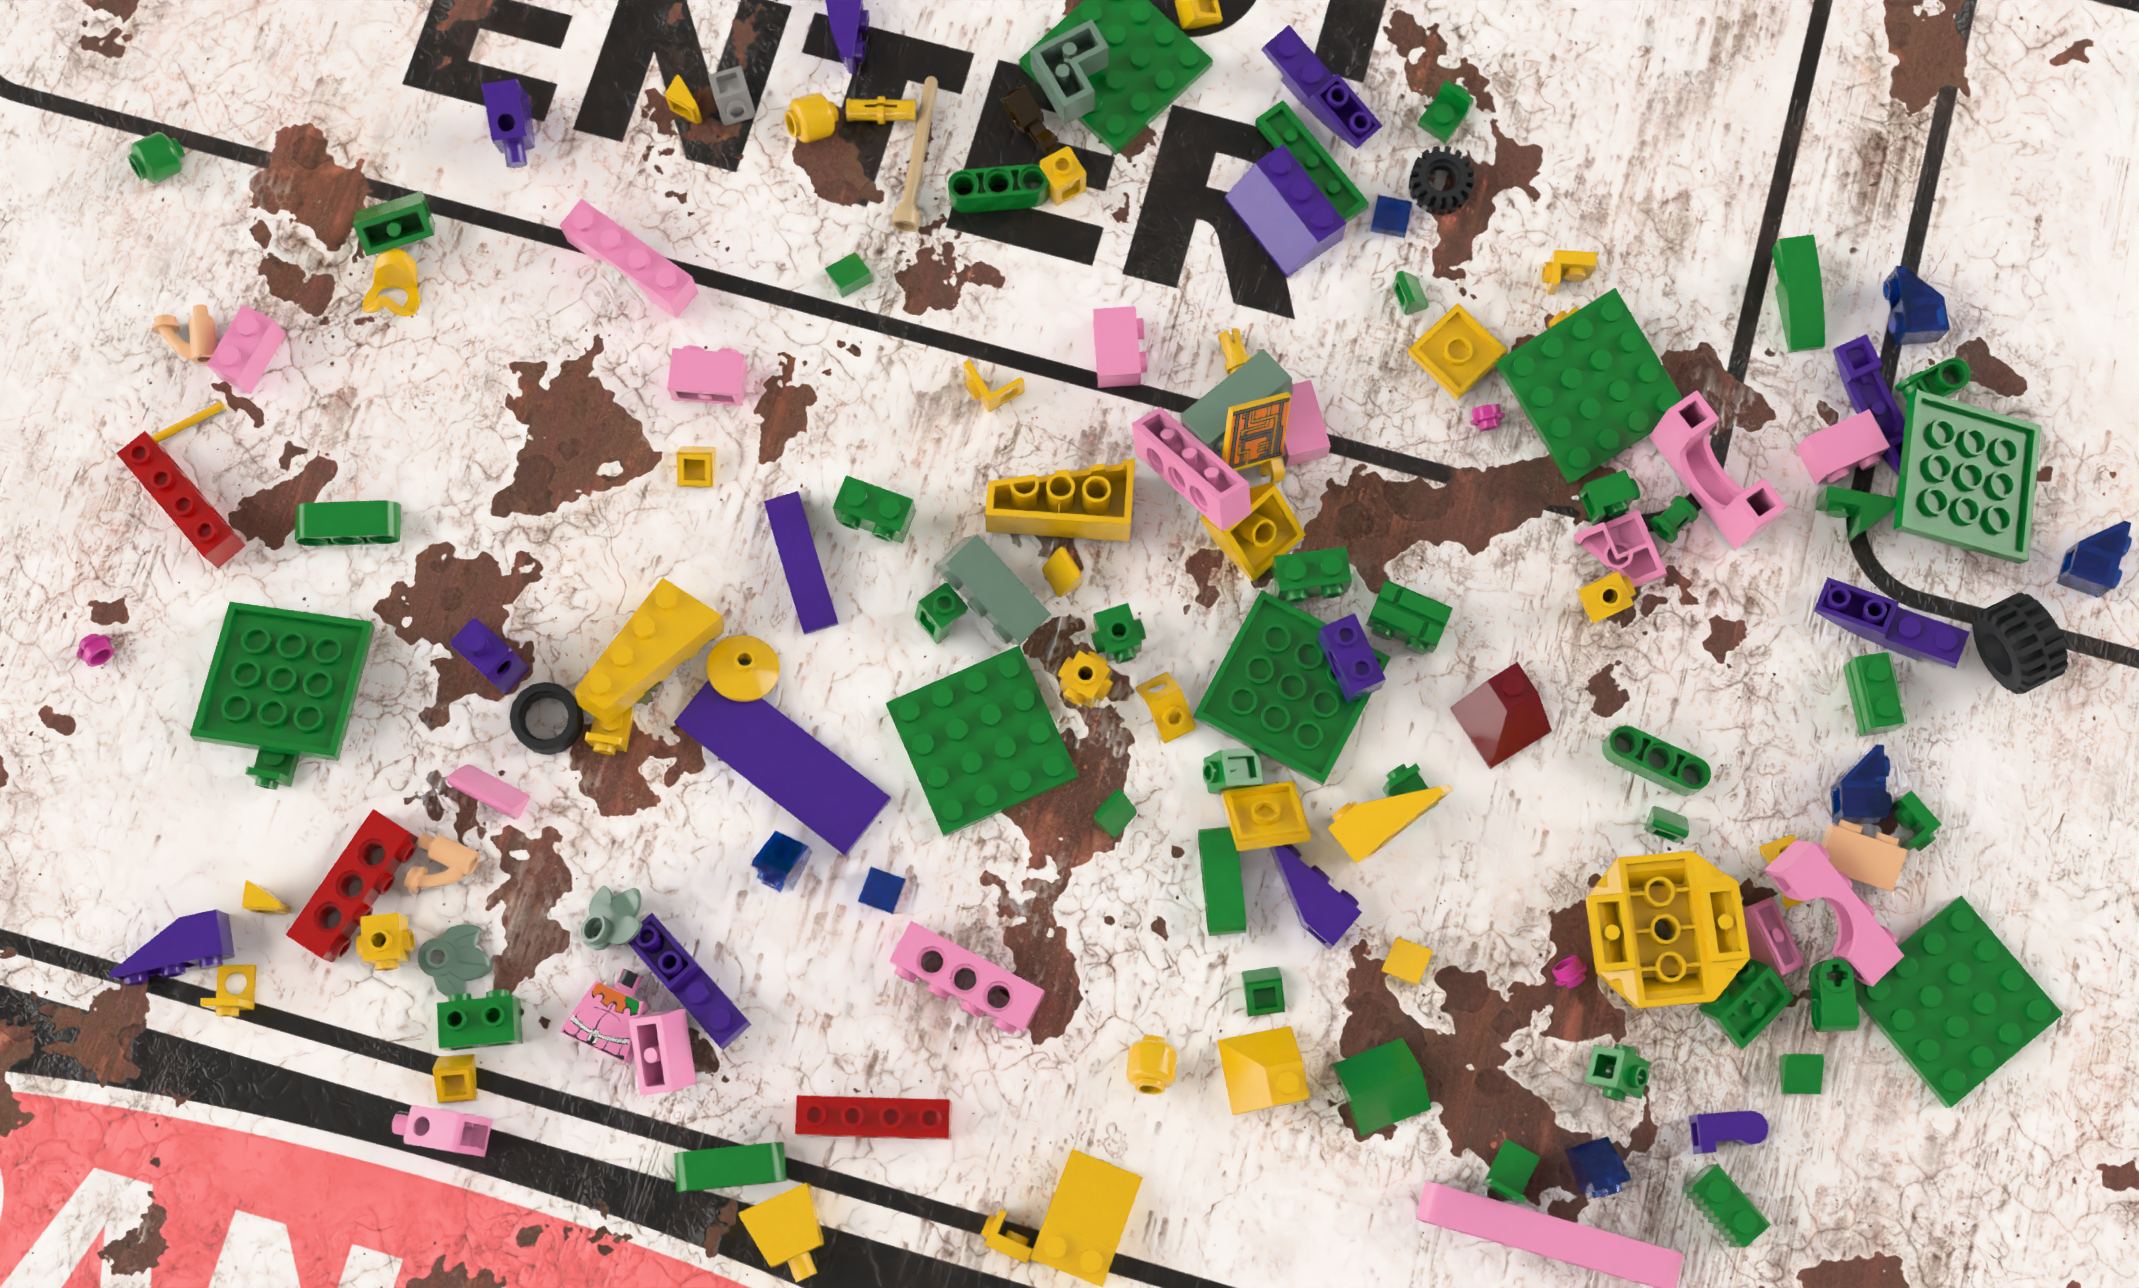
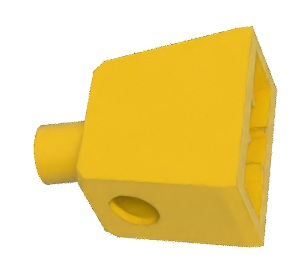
M804 1183L738 1213L770 1267H776L788 1262L795 1282L804 1280L817 1273L809 1252L823 1246L824 1240L810 1183Z

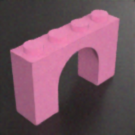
M1696 390L1666 411L1649 438L1736 551L1763 533L1787 506L1765 478L1750 488L1744 489L1736 484L1722 469L1714 456L1709 442V433L1719 418L1698 390Z

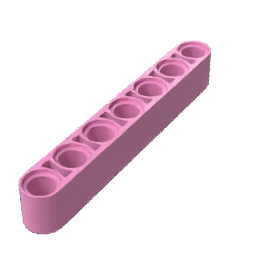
M1427 1181L1424 1184L1416 1220L1653 1288H1677L1684 1254Z

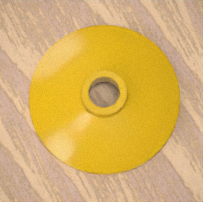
M736 635L728 637L714 646L708 656L706 670L711 685L722 696L734 701L749 702L758 700L772 691L779 678L780 664L776 653L766 642L753 636ZM738 660H747L751 663L743 666L738 663Z

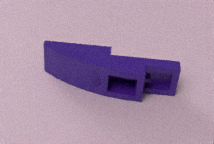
M826 0L828 19L836 49L848 73L856 74L857 63L864 61L865 41H861L862 30L868 31L870 11L864 9L863 0Z
M1290 25L1286 26L1261 49L1283 75L1281 82L1321 123L1353 148L1357 149L1383 126L1338 73L1333 76Z
M1827 577L1814 612L1841 628L1893 652L1917 661L1920 656L1956 669L1970 634L1969 631L1898 607V601Z
M653 913L649 914L641 922L642 927L639 933L628 944L665 987L674 994L714 1042L724 1050L752 1024Z

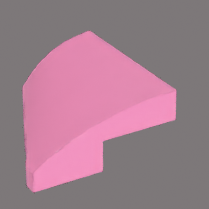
M1639 509L1573 535L1578 544L1589 551L1613 572L1618 571L1621 577L1627 575L1634 588L1668 576Z

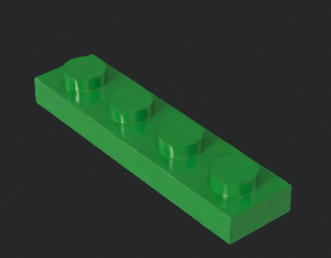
M1284 100L1256 118V127L1275 149L1282 144L1285 145L1346 223L1368 208L1369 202Z

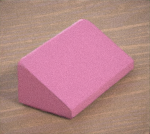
M470 764L459 768L448 775L446 779L447 783L456 790L513 820L519 819L530 800L528 794Z
M1773 897L1743 909L1751 959L1769 965L1778 977L1805 966V962Z

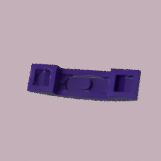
M1866 334L1834 348L1833 352L1843 385L1856 414L1870 409L1890 446L1881 456L1899 476L1905 420L1878 370L1883 364Z
M795 491L765 500L764 504L804 635L839 625L799 492Z

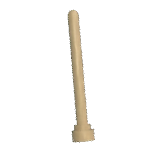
M934 76L927 77L924 82L903 201L898 204V208L894 209L891 225L903 232H916L920 225L921 214L918 212L919 208L916 206L938 87V80Z

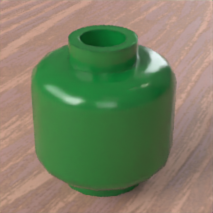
M155 132L135 141L131 145V154L127 155L128 161L140 180L146 179L153 184L181 172L182 163L180 158L185 157L176 138L169 139L162 132Z

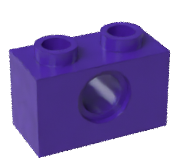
M1353 613L1321 627L1317 639L1347 703L1380 690L1386 678L1356 614Z

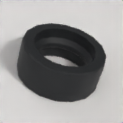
M550 682L532 684L521 691L512 703L509 715L511 729L517 739L533 752L545 755L561 753L571 747L580 736L584 723L582 708L578 706L574 695L561 685ZM554 698L562 702L567 709V726L555 738L547 740L536 738L527 729L525 720L527 711L533 703L540 699Z

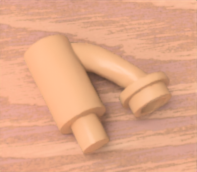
M198 304L193 306V317L188 320L190 343H186L176 333L180 330V324L175 316L159 315L154 318L152 331L161 334L176 353L184 358L191 359L192 362L197 364L208 363L217 345L214 318L208 316V307L206 305Z
M423 833L419 838L417 846L428 851V858L449 867V869L435 874H428L427 868L413 866L406 875L404 886L408 887L409 891L415 894L421 888L440 887L456 883L465 875L470 876L478 865L480 853L441 834L434 838Z

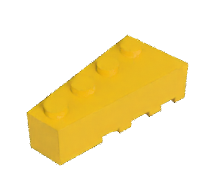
M1135 458L1122 460V464L1105 466V463L1090 465V469L1071 472L1068 469L1054 471V474L1039 477L1032 474L988 481L985 511L986 532L1129 542Z
M662 577L575 688L574 692L578 706L609 725L642 698L645 692L659 681L663 682L672 674L671 671L686 659L690 660L698 654L700 648L711 639L715 640L723 634V616Z

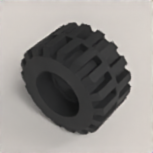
M2022 592L2014 594L1974 615L1972 630L1979 655L1992 676L2005 689L2010 690L2014 694H2024L2065 673V669L2068 667V653L2062 633L2050 613L2031 595L2023 594Z

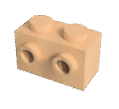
M1840 820L1838 826L1828 823L1821 846L1830 854L1829 862L1833 867L1844 873L1848 878L1893 893L1907 853V849L1897 846L1899 839L1877 832L1875 838L1860 834L1862 826Z

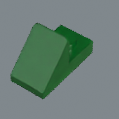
M1826 486L1817 496L1815 510L1825 511L1828 516L1834 518L1851 516L1848 542H1851L1887 517L1896 508L1897 498Z

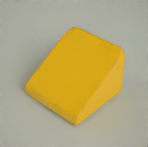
M1175 0L1182 29H1194L1218 24L1223 21L1218 0Z
M676 75L665 92L669 108L680 116L700 124L702 118L698 106L682 78Z
M681 446L677 450V487H714L716 447Z
M1063 546L1058 548L1042 567V573L1058 597H1063L1081 586L1082 573Z
M245 881L242 902L244 909L253 913L288 915V913H291V907L254 882Z
M1396 937L1381 971L1416 987L1422 978L1433 950Z
M463 1054L438 1057L432 1069L438 1103L476 1100L475 1055Z

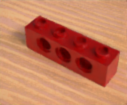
M146 431L142 432L116 453L200 554L215 567H221L246 546L163 446Z
M372 809L292 924L286 936L321 959L333 963L336 958H341L351 945L352 940L350 937L358 926L361 927V917L372 915V905L379 895H384L391 888L395 880L393 875L401 863H407L415 853L417 847L415 843L418 837ZM378 848H383L385 851L384 859L379 864L372 865L370 860L372 853ZM361 879L363 882L361 892L351 897L349 894L351 883ZM339 910L341 913L339 924L329 929L327 924L329 915Z
M797 1095L795 1135L951 1140L952 1101L950 1099Z

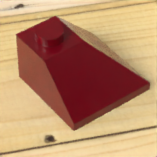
M1518 662L1488 679L1450 707L1451 712L1489 769L1494 768L1552 732L1539 693Z

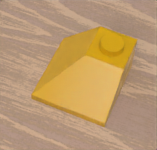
M1272 482L1249 488L1252 514L1224 531L1220 530L1204 514L1199 518L1215 544L1253 582L1271 567L1274 556L1284 555L1306 536L1278 488Z
M1291 1026L1217 1040L1232 1115L1304 1102L1310 1099L1302 1058Z

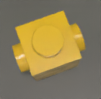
M1618 571L1611 572L1575 589L1591 623H1596L1633 606L1634 603L1631 597L1636 595L1627 575L1621 577ZM1610 589L1613 594L1612 598L1605 602L1603 593Z

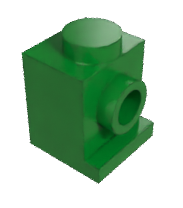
M1623 470L1585 483L1579 492V496L1591 525L1594 526L1600 523L1605 514H1608V517L1611 518L1629 510L1628 506L1632 501L1640 499V491L1636 481L1630 479L1627 471Z

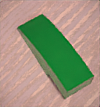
M1814 234L1780 238L1772 248V254L1778 277L1775 291L1788 352L1823 349L1825 347L1824 299Z

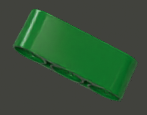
M1037 164L959 170L953 173L948 180L949 200L951 206L961 213L1033 208L1043 205L1049 198V180L1043 173L1040 165ZM1030 182H1037L1042 185L1035 190L1026 188V185ZM995 185L1007 187L1005 191L1000 193L991 190ZM960 188H969L972 190V192L968 195H959L956 193V191Z
M387 500L298 504L295 517V543L304 546L397 543L400 541L401 504Z
M1624 725L1617 727L1603 741L1602 751L1608 761L1679 795H1694L1707 786L1711 779V769L1703 759L1632 726ZM1621 737L1627 740L1630 745L1629 753L1617 750L1614 744L1615 738ZM1649 753H1656L1661 756L1664 762L1663 769L1655 768L1650 764ZM1683 769H1691L1696 773L1698 778L1696 785L1685 781Z
M1230 826L1198 829V845L1208 935L1246 933V914L1239 851L1236 850Z
M784 1142L674 1153L676 1192L787 1181Z

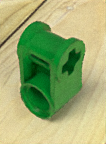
M1949 358L1925 371H1919L1898 383L1895 389L1897 392H1902L1906 400L1908 399V393L1916 389L1950 399L1957 395L1969 382L1971 370L1965 361L1959 358ZM1943 373L1952 375L1955 378L1956 384L1948 383L1944 379Z
M1837 958L1817 962L1809 971L1813 1028L1816 1032L1856 1031L1859 1026V1008L1856 1001L1852 967L1848 962ZM1826 972L1835 973L1836 981L1827 980Z

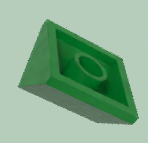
M1403 1037L1332 1064L1360 1136L1431 1109L1422 1070Z

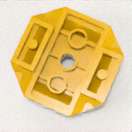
M1693 851L1617 857L1585 898L1596 974L1635 1009L1711 1003L1718 998L1738 971L1750 959L1739 882L1726 873H1722L1710 862ZM1657 921L1664 922L1669 927L1670 937L1668 940L1660 939L1656 935L1654 926Z

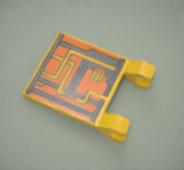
M1285 392L1228 407L1222 460L1235 471L1261 464L1259 471L1263 477L1271 475L1270 482L1274 484L1283 481L1285 469L1282 456L1292 395Z

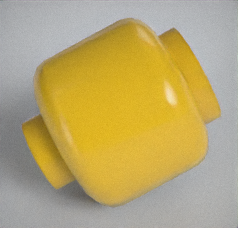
M813 93L793 99L789 104L788 110L785 111L784 118L788 132L793 138L797 137L803 143H810L831 136L835 129V122L839 120V114L833 101L829 102L821 93Z
M1146 1035L1142 1038V1041L1131 1045L1128 1050L1126 1076L1128 1081L1135 1086L1136 1091L1149 1095L1162 1094L1165 1092V1088L1170 1087L1175 1082L1177 1052L1175 1048L1165 1043L1163 1037L1157 1035Z

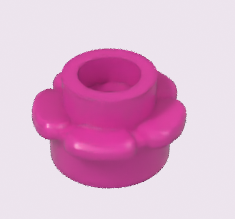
M1488 404L1471 410L1473 420L1470 423L1471 425L1478 426L1479 431L1493 430L1500 427V421L1506 415L1501 413L1500 404Z
M90 634L80 641L79 649L76 653L78 659H82L90 667H96L105 663L114 653V649L109 644L111 639L107 635L99 636L98 634Z
M1577 955L1569 956L1560 961L1552 969V973L1557 980L1555 984L1557 986L1566 985L1568 989L1576 987L1586 979L1587 976L1584 972L1588 969V964L1581 962Z

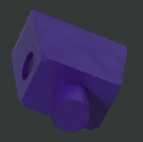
M517 79L482 84L492 142L500 153H505L506 166L508 168L527 166L526 150L535 148L528 95Z
M476 617L472 618L449 643L505 695L530 670V667ZM509 661L507 667L502 672L497 673L498 668L504 662Z

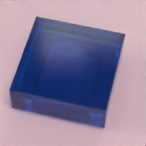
M1378 195L1370 231L1405 238L1412 201Z
M870 867L858 903L894 915L906 879Z

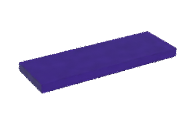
M708 679L674 721V724L845 857L891 801V797L763 698L749 702L728 699L718 693Z

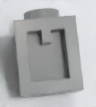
M741 66L708 75L724 126L756 116Z

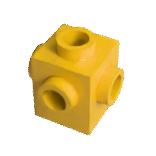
M1079 650L1074 659L1068 657L1058 673V676L1062 678L1060 690L1064 692L1063 696L1078 706L1084 704L1091 709L1097 699L1103 701L1113 685V682L1110 681L1111 668L1107 667L1108 662L1100 655L1091 651L1087 655ZM1081 670L1092 676L1091 679L1082 680L1079 677Z
M400 913L362 916L361 934L357 935L356 939L357 953L359 957H362V961L375 966L376 971L396 970L399 968L398 963L410 962V952L414 951L415 938L413 930L408 928V917Z

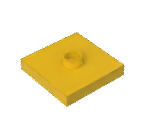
M1458 303L1407 351V354L1456 401L1460 400L1495 366L1494 362L1508 353V350Z
M1294 781L1222 791V803L1237 851L1311 841V831Z

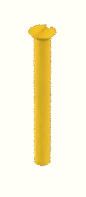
M219 399L218 403L152 435V437L160 442L222 410L227 411V409L224 407L225 405L222 400Z

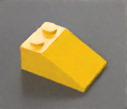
M1450 784L1359 804L1356 801L1351 804L1348 802L1332 815L1335 822L1328 829L1354 862L1359 863L1369 859L1454 789Z
M1072 1149L1030 1259L1103 1287L1143 1177Z

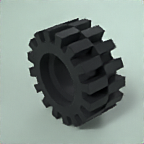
M1435 146L1432 149V153L1427 149L1422 153L1421 158L1418 156L1412 168L1408 186L1409 189H1412L1410 193L1412 200L1418 199L1416 205L1420 209L1425 204L1427 206V213L1432 214L1434 208L1438 209L1437 215H1444L1446 209L1451 214L1456 211L1457 206L1461 208L1465 204L1466 199L1468 200L1475 180L1473 178L1475 171L1474 167H1469L1471 161L1468 157L1463 160L1461 159L1462 152L1457 149L1455 154L1450 153V146H1445L1444 152H1440V147ZM1436 170L1446 171L1453 176L1455 185L1448 191H1440L1430 185L1428 176Z

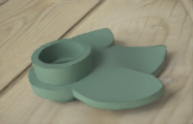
M603 885L596 892L589 905L590 916L584 921L581 928L582 938L588 947L594 950H603L610 944L622 946L636 937L642 927V923L635 918L641 907L639 889L631 888L614 896L611 890Z
M463 924L450 927L441 939H432L426 942L418 952L417 960L420 969L425 974L433 977L437 990L446 997L452 994L466 993V981L482 978L494 968L490 958L482 950L475 947L482 931L478 926ZM433 951L443 953L444 961L441 964H433L430 961L429 956Z

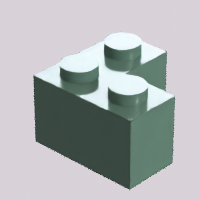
M1091 19L1030 50L1031 70L1064 125L1095 110V90L1087 77L1108 67L1109 47Z

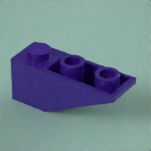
M1292 844L1270 847V852L1300 925L1328 950H1331L1362 913L1357 908L1359 902L1347 891L1342 889L1338 892L1328 884L1331 880L1330 877L1319 867L1313 865L1310 868L1299 858L1302 854Z
M214 909L179 917L110 972V978L125 982V986H135L149 982V976L162 974L163 978H170L186 974L185 968L199 966L200 969H212L223 966V960L235 957L229 914Z

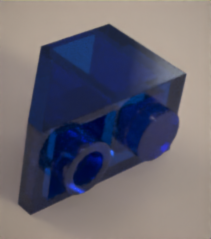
M1896 266L1883 283V295L1885 300H1889L1891 311L1888 318V326L1890 332L1895 336L1896 345L1939 342L1950 330L1944 296L1906 267Z
M2127 521L2118 523L2077 542L2066 550L2056 583L2097 598L2111 589L2114 590L2122 576V569H2119L2121 558L2127 554L2131 546L2132 537L2128 536L2132 523Z
M1876 744L1865 751L1830 787L1832 823H1839L1840 820H1844L1853 824H1878L1888 818V814H1890L1892 809V796L1890 792L1886 791V777L1890 773V760L1887 755H1884V745Z
M775 830L754 857L751 866L758 873L756 878L761 880V884L779 893L782 892L783 888L793 891L813 851L808 845Z
M1608 1136L1565 1149L1580 1194L1591 1192L1593 1198L1606 1197L1622 1192L1621 1183L1632 1180L1629 1171Z

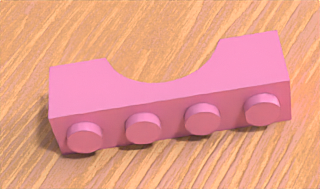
M583 199L577 203L560 224L570 244L594 261L599 259L616 268L636 284L652 302L676 319L697 295L698 290L691 275Z
M1795 840L1765 871L1787 898L1806 902L1821 897L1831 906L1838 923L1837 941L1831 954L1835 958L1843 959L1849 963L1854 972V981L1859 980L1863 984L1874 986L1904 957L1903 953L1895 945L1897 943L1896 937L1887 928L1879 925L1873 917L1875 915L1873 908L1866 901L1856 896L1851 889L1853 887L1852 882L1844 873L1833 867L1829 862L1830 854L1823 846L1817 842Z

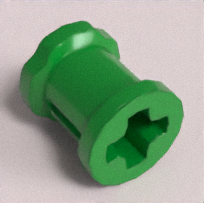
M1678 495L1670 501L1671 505L1660 516H1654L1650 520V526L1653 531L1668 543H1674L1678 539V533L1688 523H1693L1699 517L1695 507L1688 500Z

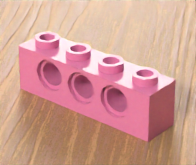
M1162 407L1155 409L1132 423L1136 455L1220 530L1224 531L1252 514L1249 483Z
M910 921L889 960L892 965L897 967L894 973L911 983H914L916 978L930 984L927 989L928 992L946 1001L951 995L963 1002L960 1007L962 1010L978 1018L981 1017L982 1013L996 1019L995 1027L1012 1036L1016 1030L1023 1034L1025 1033L1045 995L1043 989L913 921ZM930 954H938L943 958L941 969L935 973H928L922 967L924 958ZM963 971H970L976 976V984L970 990H960L955 985L956 977ZM998 988L1006 990L1010 995L1008 1004L1002 1008H995L988 1002L989 994Z

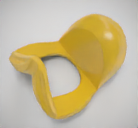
M394 248L383 251L376 258L373 274L374 284L363 299L362 310L364 313H375L381 310L382 307H386L392 313L399 316H413L417 313L421 303L418 291V269L416 262L410 254L401 249ZM387 288H400L407 292L408 298L402 307L391 298L378 295Z

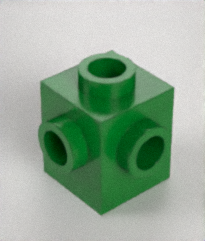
M1129 603L1093 613V623L1096 632L1091 633L1096 653L1103 652L1107 662L1115 660L1116 664L1135 659L1137 657L1136 653L1141 652V640L1146 639V634L1141 619L1134 620Z
M1614 1044V1048L1594 1045L1585 1082L1602 1089V1096L1611 1100L1625 1102L1626 1096L1642 1099L1643 1090L1649 1078L1648 1069L1650 1062L1636 1056L1637 1049L1626 1045Z

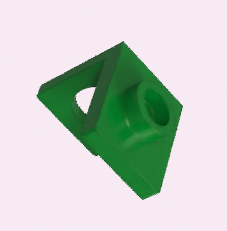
M1506 1139L1482 1185L1516 1204L1524 1203L1526 1197L1522 1193L1540 1157Z

